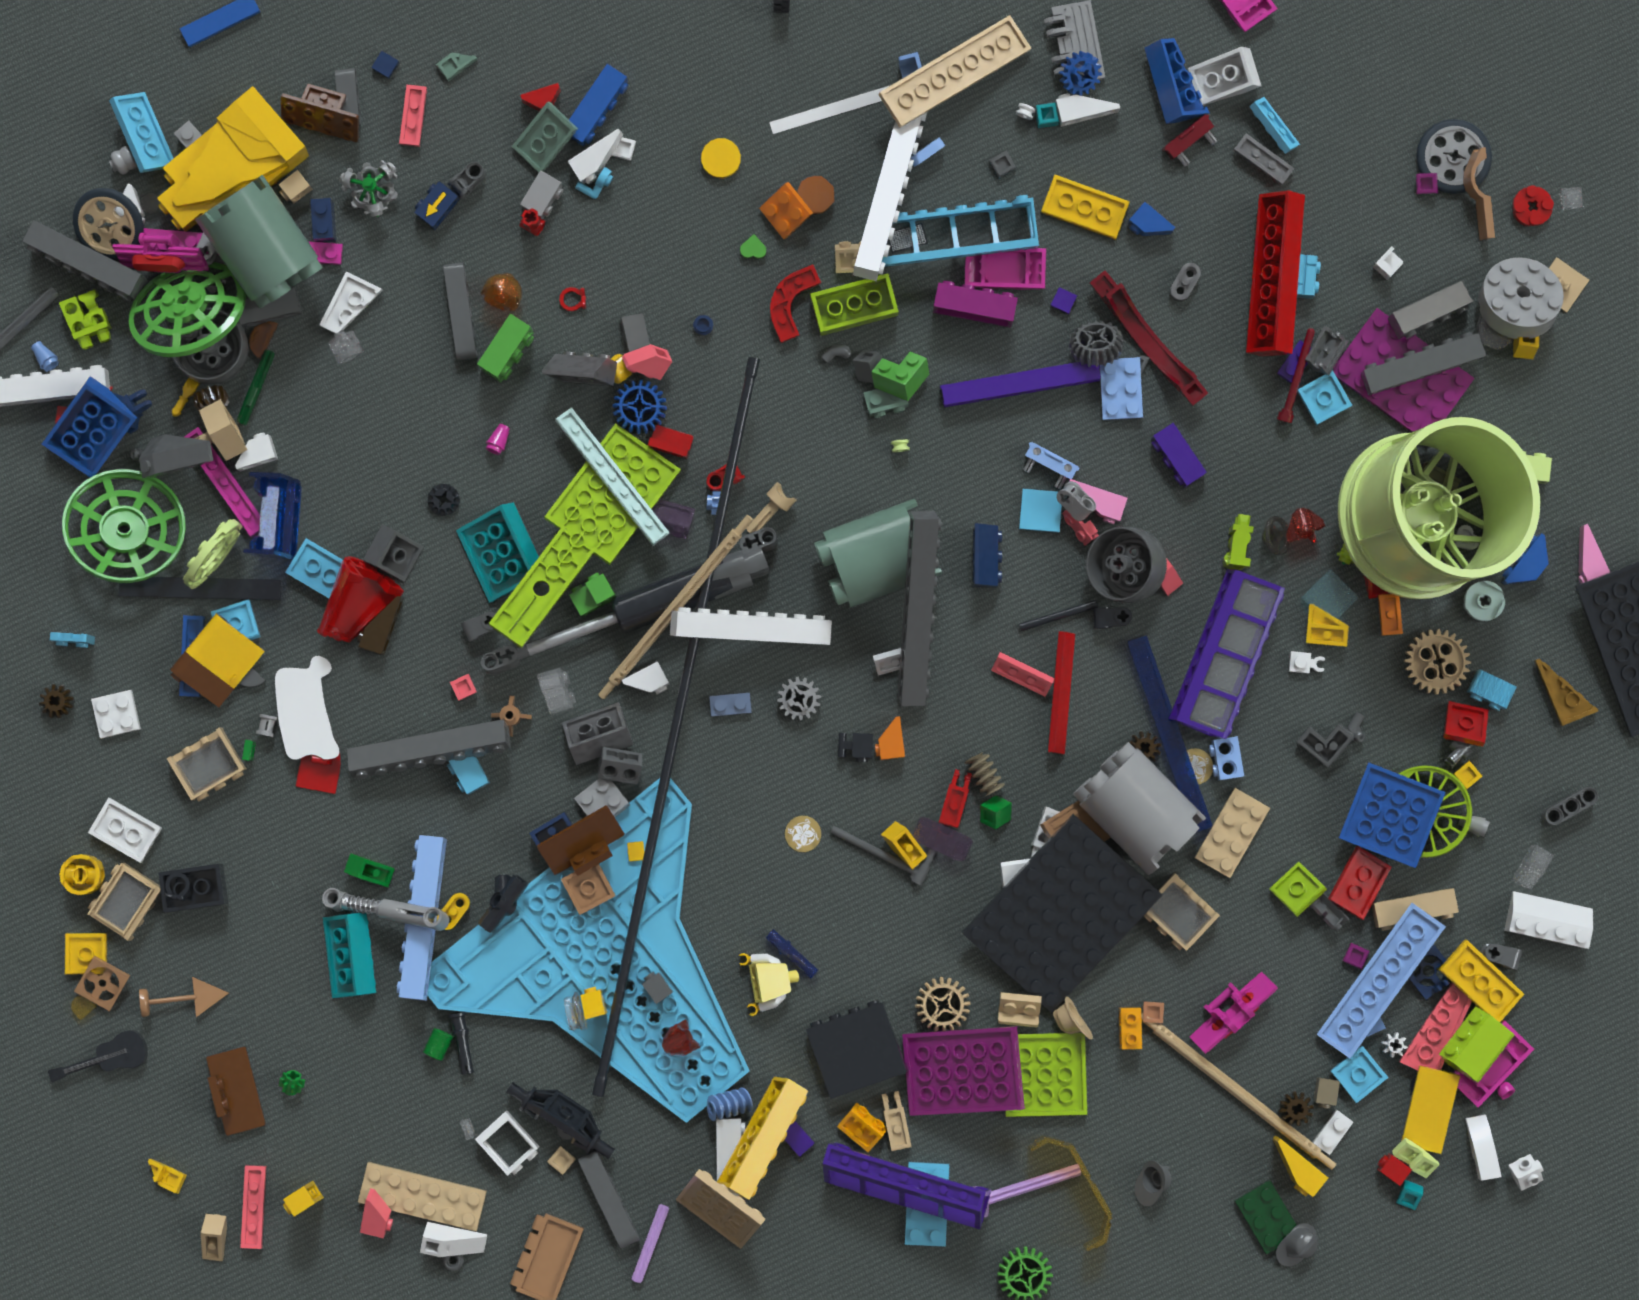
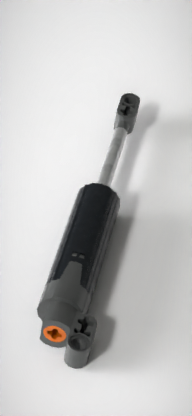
M763 528L743 536L740 539L741 550L724 557L714 570L708 603L754 586L753 579L770 573L763 553L773 550L778 544L776 532L772 528ZM768 535L773 537L771 542L763 541ZM748 543H750V544L752 545V548H751V549H748V547H747V544H748ZM703 564L612 598L611 603L614 612L526 644L522 649L520 647L505 646L489 652L481 658V666L487 674L497 675L517 667L523 658L619 623L622 632L625 634L653 624ZM700 588L684 607L693 609L697 606ZM509 654H512V660L508 659ZM489 661H496L494 667L487 668Z

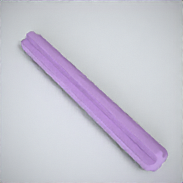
M1078 1164L991 1191L989 1204L1080 1176V1167Z

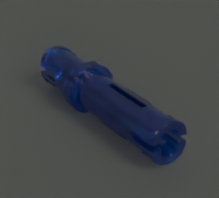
M774 929L766 936V939L778 949L779 954L783 953L810 979L816 974L818 969L790 944L789 940L786 941ZM793 954H794L798 959H800V960L806 965V967L803 966V965L793 956Z

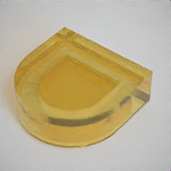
M83 996L74 998L71 1004L72 1011L80 1020L84 1019L97 1007L94 1002Z

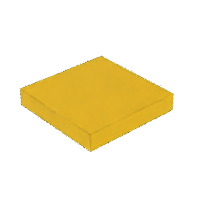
M107 933L65 934V974H84L94 956L107 962ZM97 967L92 969L91 972L103 974L106 968Z

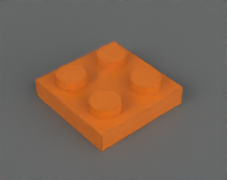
M789 182L785 183L759 208L783 239L788 238L813 214Z

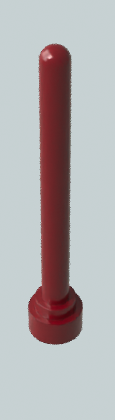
M1309 328L1306 332L1284 408L1281 409V412H1278V420L1288 423L1293 422L1292 408L1306 364L1305 359L1309 354L1315 334L1313 328Z

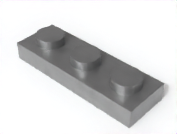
M1247 133L1233 150L1281 186L1294 170L1292 166Z

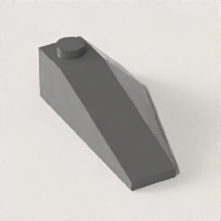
M163 434L152 438L139 458L142 478H162L213 461L210 441Z

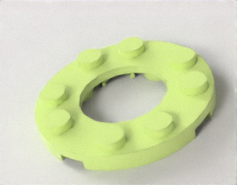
M229 519L226 523L222 522L209 541L205 540L198 548L200 552L196 557L191 558L187 564L189 569L183 577L184 584L191 589H195L205 582L208 578L207 576L220 566L240 536L238 530L242 529V525L235 519Z

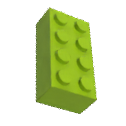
M888 273L879 275L877 281L864 279L810 293L821 336L898 316L899 312Z

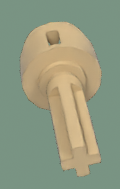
M777 482L767 493L770 502L746 528L749 533L762 529L778 509H783L787 512L797 501L795 498H787L780 483Z

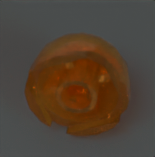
M495 274L487 279L481 295H485L484 300L491 306L504 310V307L510 308L509 311H513L520 304L522 288L512 274Z

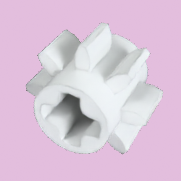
M1397 1032L1394 1033V1037L1386 1034L1388 1039L1381 1041L1386 1047L1383 1052L1390 1051V1057L1392 1058L1395 1056V1053L1403 1056L1402 1049L1408 1048L1403 1044L1406 1038L1402 1037L1399 1039ZM1396 1041V1043H1398L1399 1046L1395 1047L1393 1050V1047L1390 1046V1043Z

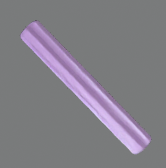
M660 1204L658 1206L633 1273L632 1280L637 1283L643 1281L669 1211V1207Z

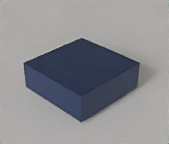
M381 51L371 68L390 79L399 61Z

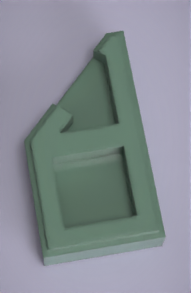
M450 53L438 62L436 66L449 82L478 59L474 55Z

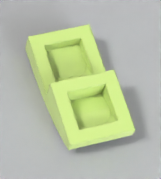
M1406 1137L1392 1151L1396 1158L1409 1164L1412 1171L1425 1178L1439 1166L1437 1160Z

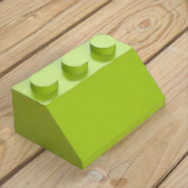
M1475 1006L1439 1055L1448 1066L1478 1083L1514 1037V1034L1490 1014Z

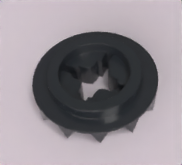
M439 484L434 486L428 493L427 502L435 514L447 516L458 508L460 496L453 486ZM446 493V498L449 499L451 503L444 502L441 506V501L438 498H436V496L442 497Z

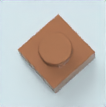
M1143 1001L1142 1022L1163 1023L1164 1003Z

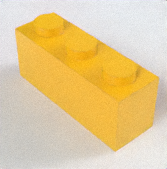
M311 1181L284 1198L285 1203L283 1206L289 1215L292 1213L293 1216H296L324 1197L314 1181Z

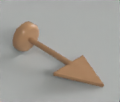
M192 977L194 995L149 1000L148 990L139 989L142 1017H148L150 1015V1005L195 1000L196 1017H198L229 993Z

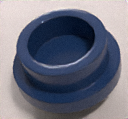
M706 315L698 316L693 323L695 332L699 335L709 334L713 329L712 319Z

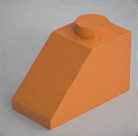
M900 716L895 717L878 739V744H875L876 756H880V760L905 757Z

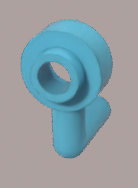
M604 167L593 189L581 182L577 183L575 189L596 199L602 188L610 185L613 179L612 171Z

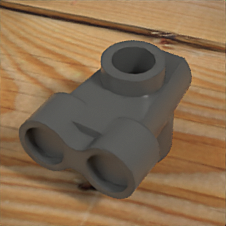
M1454 741L1448 747L1453 752L1444 760V764L1449 769H1452L1460 761L1461 757L1465 760L1473 752L1470 749L1473 744Z

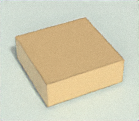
M560 1146L547 1162L563 1175L576 1158Z

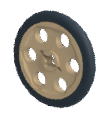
M96 188L83 194L75 204L73 227L82 245L114 261L119 259L112 247V238L117 239L119 244L140 245L139 234L144 233L142 216L136 205L123 193L108 188ZM97 201H102L105 204V210H100L97 207ZM121 207L124 210V216H119L115 208ZM86 214H90L93 217V223L86 221ZM105 222L111 224L114 223L111 227L106 225L102 226ZM124 225L131 229V235L123 232L122 227ZM93 233H97L100 235V242H96L93 239Z

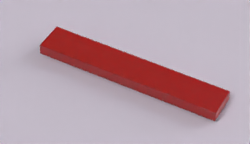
M1059 631L1048 745V752L1065 754L1075 634Z

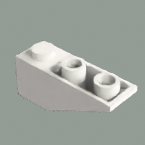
M427 1222L420 1253L437 1257L483 1253L487 1234Z

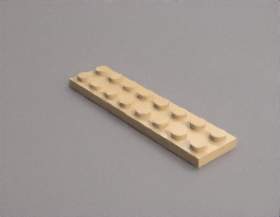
M1009 15L882 90L878 95L899 128L1029 52L1032 48Z

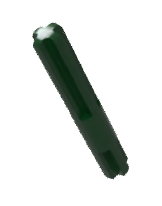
M270 350L264 351L237 418V423L241 425H247L274 359L275 353Z

